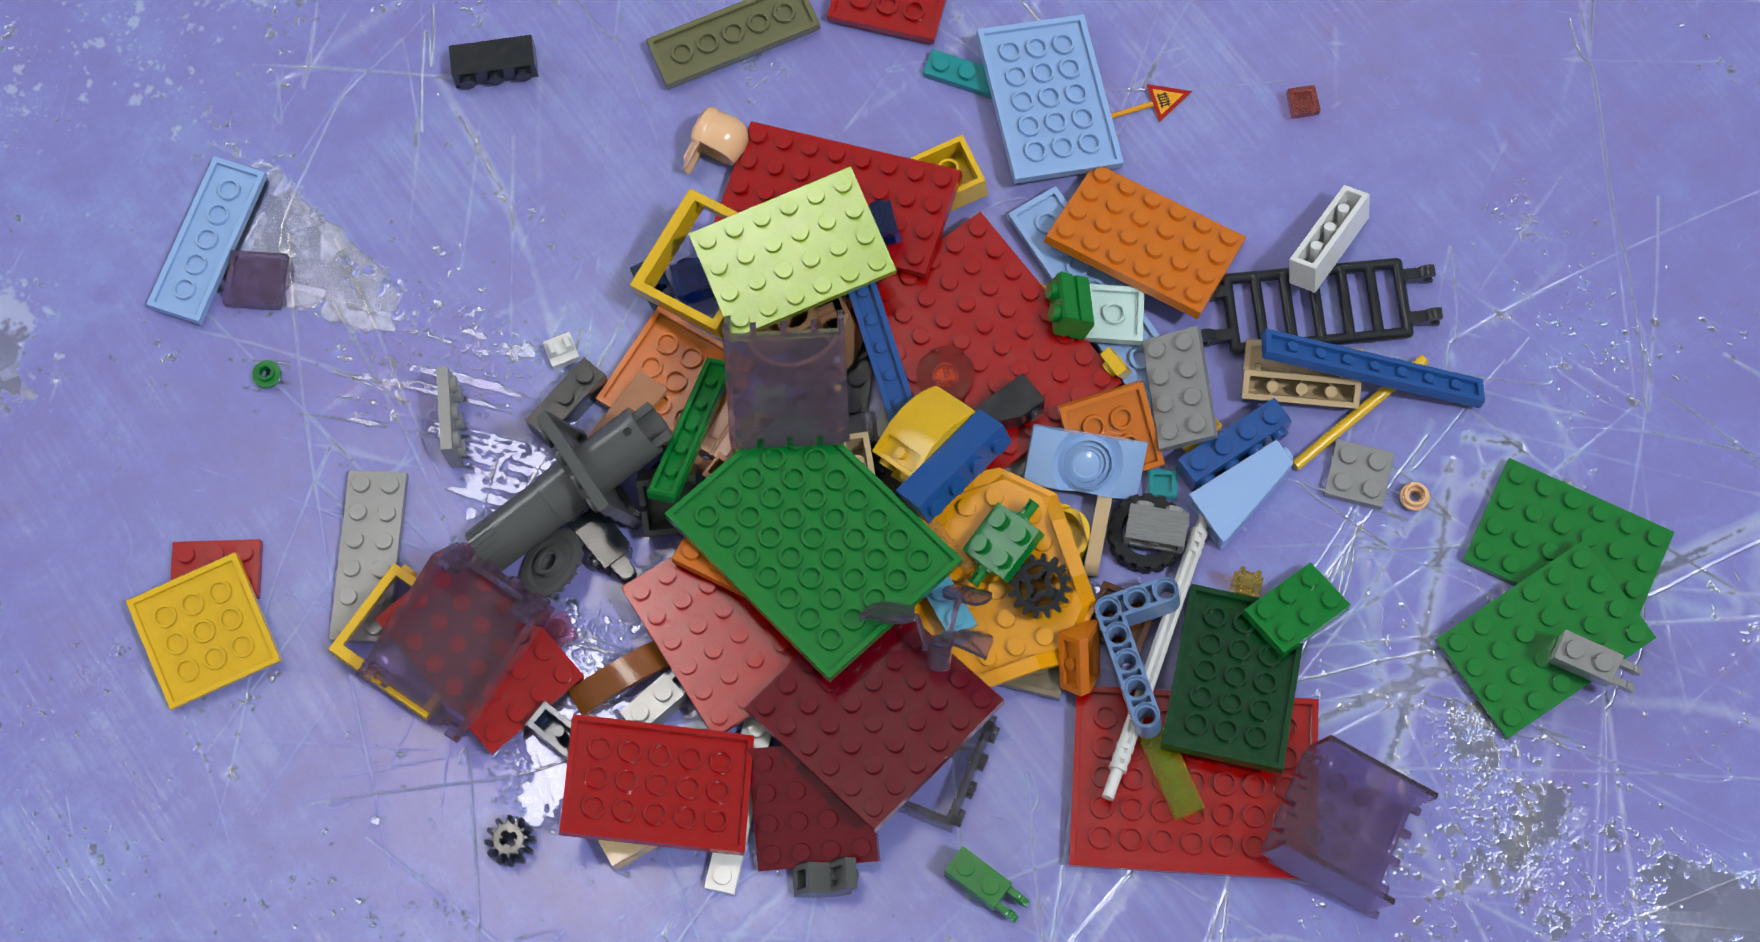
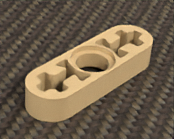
M1099 495L1097 497L1084 565L1088 576L1098 577L1112 497L1107 498Z

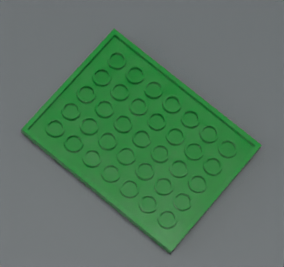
M798 400L664 513L665 518L829 683L953 573L963 561L951 547Z

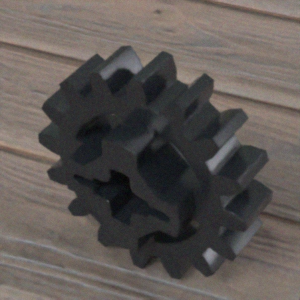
M1042 553L1040 560H1037L1031 554L1029 556L1030 562H1024L1021 566L1022 568L1016 572L1015 580H1010L1007 583L1014 587V590L1010 591L1008 596L1010 598L1017 597L1013 606L1015 608L1024 606L1023 615L1028 616L1033 611V616L1036 620L1040 619L1041 613H1044L1048 619H1051L1052 610L1060 614L1063 612L1060 607L1062 602L1070 604V601L1065 596L1066 593H1074V589L1067 586V583L1071 582L1073 577L1071 575L1064 576L1068 567L1065 564L1057 567L1059 559L1055 556L1048 562V557L1045 553ZM1036 567H1042L1041 571L1038 573H1028L1030 570ZM1055 573L1060 580V591L1054 586L1053 579L1055 578ZM1045 579L1046 591L1040 590L1037 593V588L1034 587L1035 583H1042ZM1022 583L1026 585L1028 591L1026 600L1021 591ZM1043 600H1054L1046 606H1037Z

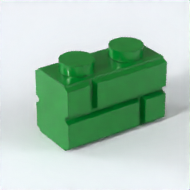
M1060 271L1052 281L1048 282L1045 289V297L1050 301L1048 320L1052 321L1054 334L1065 337L1069 335L1070 338L1079 340L1085 339L1095 325L1088 277L1073 276L1071 273Z

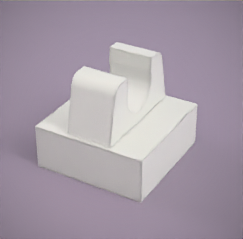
M570 332L543 342L554 371L581 361Z

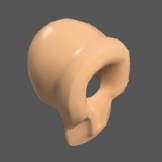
M710 106L704 109L692 128L690 134L691 143L683 156V170L690 175L702 154L723 164L734 165L744 153L748 144L749 135L745 124L737 117L720 111L717 107Z

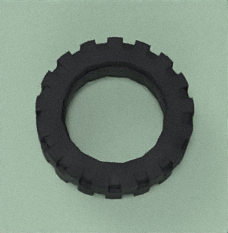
M1144 493V496L1136 494L1130 496V499L1127 501L1123 500L1112 513L1107 534L1112 555L1117 557V561L1122 566H1128L1130 571L1136 572L1138 570L1142 571V574H1150V572L1154 571L1159 573L1164 571V568L1171 567L1181 554L1163 551L1157 555L1144 556L1135 553L1124 544L1122 530L1125 522L1128 520L1131 503L1136 504L1137 501L1144 500L1154 503V507L1166 509V506L1177 505L1172 501L1169 503L1166 501V497L1162 495L1156 497L1152 496V493Z

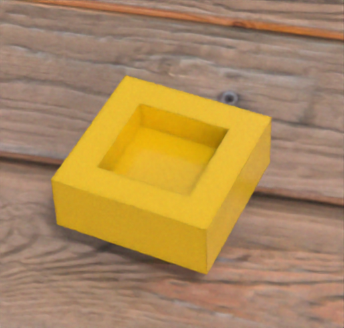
M1108 347L1100 354L1105 360L1102 366L1112 377L1117 375L1124 380L1133 373L1112 348Z

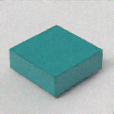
M1149 469L1147 472V493H1152V496L1156 497L1162 495L1166 497V501H1177L1178 470Z

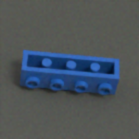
M1273 398L1219 432L1217 439L1205 441L1178 458L1175 470H1178V474L1190 491L1194 492L1242 460L1261 450L1272 441L1282 440L1288 435V429L1292 420L1276 398Z
M979 409L896 489L900 499L918 517L929 524L1012 443L1004 425Z

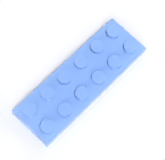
M213 156L146 304L149 309L202 325L268 176L264 171Z

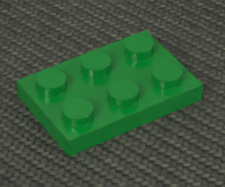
M1310 562L1244 609L1243 616L1283 658L1347 612L1351 604Z

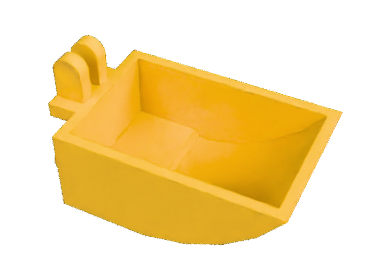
M933 386L913 397L899 410L886 427L872 452L881 457L880 464L893 471L892 477L904 483L976 411L939 386Z

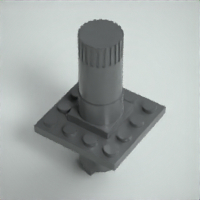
M646 402L636 411L628 407L589 438L581 429L546 410L538 414L536 419L541 425L538 427V430L546 441H552L557 448L552 452L557 462L534 478L532 483L465 532L468 544L484 566L488 564L498 575L589 507L595 513H602L606 518L609 516L615 522L620 521L623 526L628 525L634 529H639L643 526L641 514L620 484L663 452L661 446L674 437L667 423L649 402Z

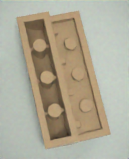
M1246 338L1241 375V398L1265 401L1276 398L1278 402L1359 409L1362 381L1263 359L1261 340ZM1352 348V349L1364 351V349H1361V348Z

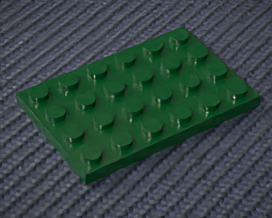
M1191 584L1160 748L1282 774L1303 644L1283 658L1271 647L1243 616L1244 609L1260 598Z

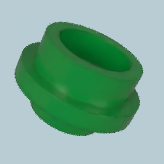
M271 360L259 362L252 371L254 382L261 388L276 386L282 376L278 364ZM265 370H271L269 376L262 377V373Z

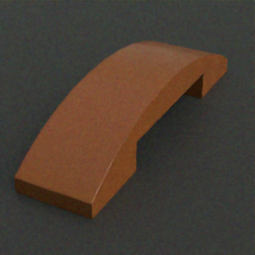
M654 641L599 669L568 692L580 714L589 715L609 704L608 700L659 672L663 674L671 668Z

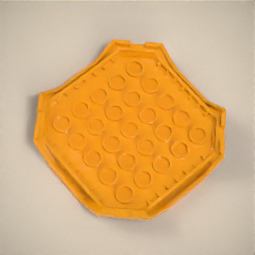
M1002 468L984 470L961 494L944 508L942 513L937 515L929 524L926 523L963 559L962 564L950 574V577L978 626L952 641L927 597L923 598L908 614L989 687L993 688L1029 674L1059 666L1058 632L1091 620L1095 613L1096 599L1057 493ZM1029 498L1039 505L1029 521L1045 536L1031 554L1037 560H1040L1042 553H1045L1048 557V562L1055 556L1059 559L1057 567L1064 564L1068 567L1064 576L1071 575L1073 577V580L1067 583V586L1073 588L1074 593H1066L1065 597L1070 601V604L1063 602L1060 604L1063 611L1061 614L1052 610L1051 619H1048L1044 613H1041L1039 620L1034 619L1033 611L1028 616L1023 615L1024 606L1020 608L1013 606L1017 597L1010 598L1008 596V593L1013 591L1014 587L1008 585L1007 582L998 576L988 573L978 588L968 581L978 568V565L962 549L998 502L1009 510L1017 512L1022 510ZM1029 557L1026 559V563L1030 562ZM1036 567L1030 570L1028 573H1038L1041 571L1042 567ZM1055 573V578L1053 579L1054 586L1060 591V580ZM1045 579L1042 583H1035L1034 587L1037 588V593L1040 590L1046 591ZM1022 583L1021 591L1026 600L1028 591L1026 585ZM1043 600L1037 606H1046L1054 600Z

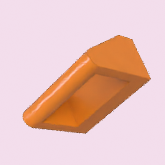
M1088 620L1058 632L1060 688L1079 696L1090 693L1100 679L1099 623L1097 620Z

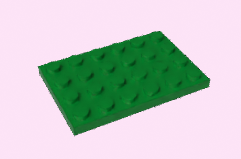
M1509 458L1463 557L1462 563L1515 586L1582 540H1585L1640 614L1675 532Z
M1582 540L1435 639V642L1507 740L1591 683V681L1548 662L1559 635L1565 630L1624 655L1623 659L1628 658L1657 637L1585 540Z

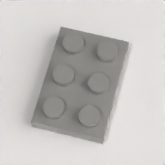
M440 366L436 367L440 450L451 468L462 467V457H466V443L464 439L461 440L460 431L465 429V419L463 412L459 410V402L464 400L462 385H458L457 376L452 375L449 367Z

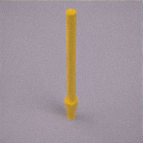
M1420 355L1412 363L1426 366L1428 360L1423 355ZM1382 386L1360 404L1359 409H1354L1292 460L1293 467L1299 471L1397 389Z

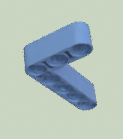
M1169 577L1158 578L1103 596L1095 604V614L1099 623V630L1134 729L1139 736L1146 739L1157 736L1161 731L1162 725L1160 711L1130 626L1170 614L1179 608L1181 602L1179 585L1174 579ZM1164 592L1173 594L1172 597L1167 599L1159 597ZM1136 601H1141L1145 603L1140 608H1134L1131 606L1132 603ZM1109 610L1116 612L1112 617H1104L1102 615ZM1121 636L1125 638L1122 643L1116 644L1112 642L1115 637ZM1125 663H1133L1135 665L1131 670H1123L1121 668ZM1137 689L1145 692L1140 697L1130 695L1132 691ZM1145 716H1150L1155 719L1150 724H1142L1141 722H1139Z

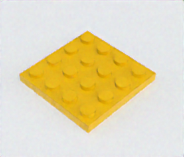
M236 552L126 601L170 710L182 707L283 661L241 559Z

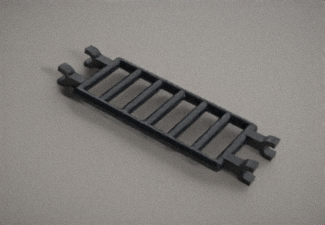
M1399 258L1336 263L1328 276L1335 275L1344 333H1326L1319 287L1315 293L1309 291L1315 336H1306L1305 338L1335 345L1408 339L1414 335L1413 326H1439L1440 320L1443 319L1442 307L1410 311L1406 283H1432V277L1436 276L1434 264L1403 269L1402 260ZM1289 268L1225 274L1221 281V286L1217 287L1209 302H1224L1227 329H1201L1203 346L1210 347L1215 344L1229 343L1231 353L1236 355L1245 354L1246 342L1240 341L1233 284L1250 283L1257 338L1261 340L1264 330L1268 329L1261 282L1278 280L1285 331L1288 334L1298 336L1289 283ZM1392 270L1401 328L1384 329L1375 271ZM1364 272L1373 330L1355 332L1347 274Z

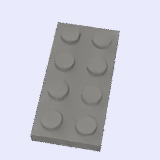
M1198 326L1143 340L1159 449L1162 452L1217 439L1218 432L1201 329Z

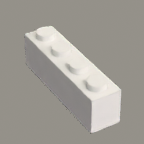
M1346 185L1341 188L1289 259V283L1314 293L1318 290L1369 219L1370 194Z

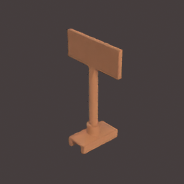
M640 370L587 438L628 407L636 411L646 402H649L655 408L666 395L668 389ZM721 452L717 454L713 461L709 458L703 459L697 455L694 464H697L698 473L705 479L729 458Z

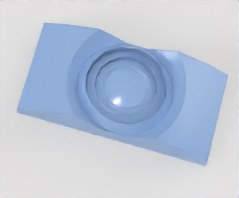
M1033 424L1023 478L1039 486L1056 490L1085 492L1107 498L1130 499V496L1138 494L1148 442Z

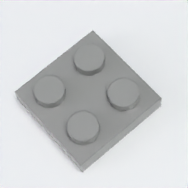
M1337 439L1323 497L1381 510L1384 504L1394 453Z

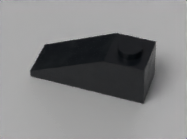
M1022 373L973 410L977 412L981 409L1003 424L1005 429L1022 426L1027 421L1030 423L1036 421L1043 414L1045 399Z

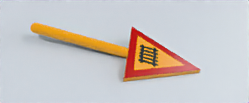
M1146 84L1151 102L1111 113L1113 119L1154 107L1160 123L1192 91Z

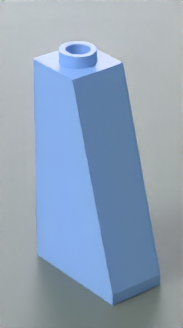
M1277 440L1189 494L1188 506L1197 518L1199 514L1205 518L1208 523V534L1219 550L1223 549L1291 471L1293 456L1290 450L1285 445L1281 446Z

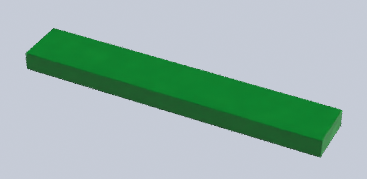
M706 358L674 429V437L670 439L647 490L648 498L677 503L734 373V362Z

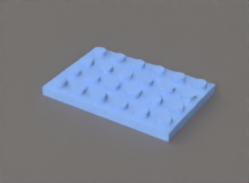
M1084 14L977 29L976 38L1014 184L1088 173L1090 170H1096L1099 167L1108 169L1122 168L1124 161Z

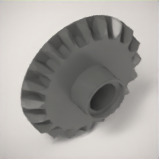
M559 528L528 552L521 570V584L527 594L535 599L545 600L547 597L553 598L556 592H563L564 586L571 584L574 576L578 575L576 572L577 568L583 564L580 558L585 554L582 550L584 543L580 540V536L568 528Z

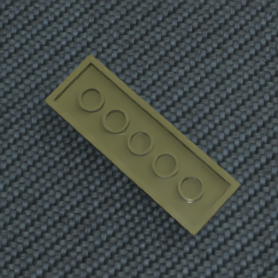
M743 0L647 38L646 41L663 81L669 90L820 30L821 26L809 0Z

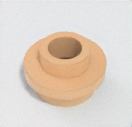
M1410 482L1403 486L1399 497L1401 504L1406 509L1419 511L1427 506L1430 494L1423 484ZM1409 494H1417L1419 500L1412 501L1409 498Z

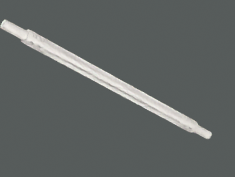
M1199 514L1195 527L1191 528L1190 536L1187 539V545L1184 548V554L1175 577V581L1179 585L1180 606L1176 611L1161 617L1144 666L1152 691L1156 685L1196 565L1201 557L1205 539L1208 536V523L1201 514ZM1137 689L1134 697H1140L1145 692ZM1129 712L1119 741L1116 744L1112 761L1108 767L1111 771L1102 794L1104 799L1110 801L1114 800L1122 774L1127 772V766L1130 763L1131 754H1133L1138 737Z

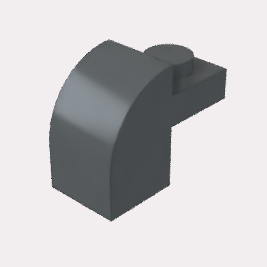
M844 857L832 862H805L796 865L793 868L794 897L823 898L852 894V890L858 889L859 873L856 868V858Z

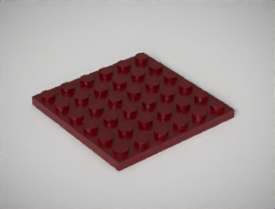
M907 613L830 683L800 654L745 707V710L876 833L1004 705V699Z

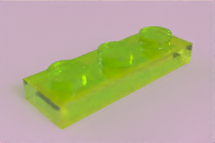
M1162 725L1161 731L1157 736L1148 739L1138 736L1176 821L1204 809V804L1180 752L1160 748L1164 725Z

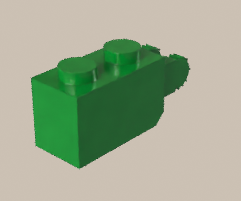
M962 846L944 870V876L988 910L992 912L996 910L1012 923H1015L1019 917L1012 909L1001 903L1004 897L1008 895L1018 905L1026 908L1030 904V901L1012 887V882L964 846Z

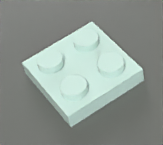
M1090 284L1095 325L1084 340L1097 343L1142 345L1144 293L1131 286Z

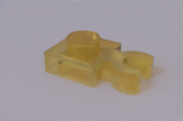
M1240 567L1239 572L1234 571L1229 590L1236 591L1235 593L1258 597L1264 580L1261 577L1262 571L1249 572L1246 570V567Z

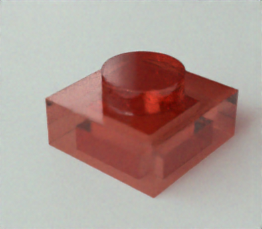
M1315 85L1287 89L1286 96L1292 119L1319 115L1321 109Z

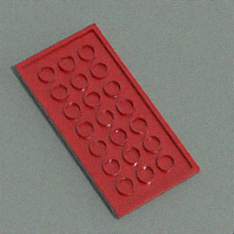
M753 121L750 122L748 127V144L744 153L734 165L721 201L722 205L739 213L851 166L896 271L924 278L928 277L963 175L961 170ZM716 215L714 223L723 220V218Z

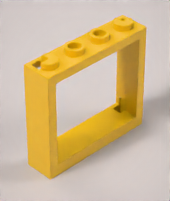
M690 188L630 283V286L642 298L723 340L729 329L720 308L712 319L655 289V286L703 209L723 219L738 213Z
M393 563L328 650L333 656L428 722L444 701L437 691L425 703L345 647L396 578L411 588L420 582L416 579L418 574L409 566L403 564L402 567H399Z

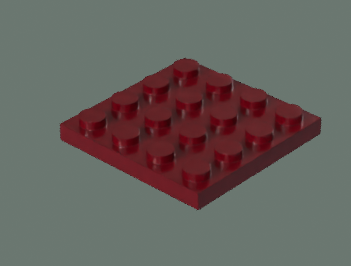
M783 746L748 749V753L753 757L751 792L758 871L793 869L796 865L805 862H832L844 857L856 858V863L881 861L878 831L876 833L872 831Z

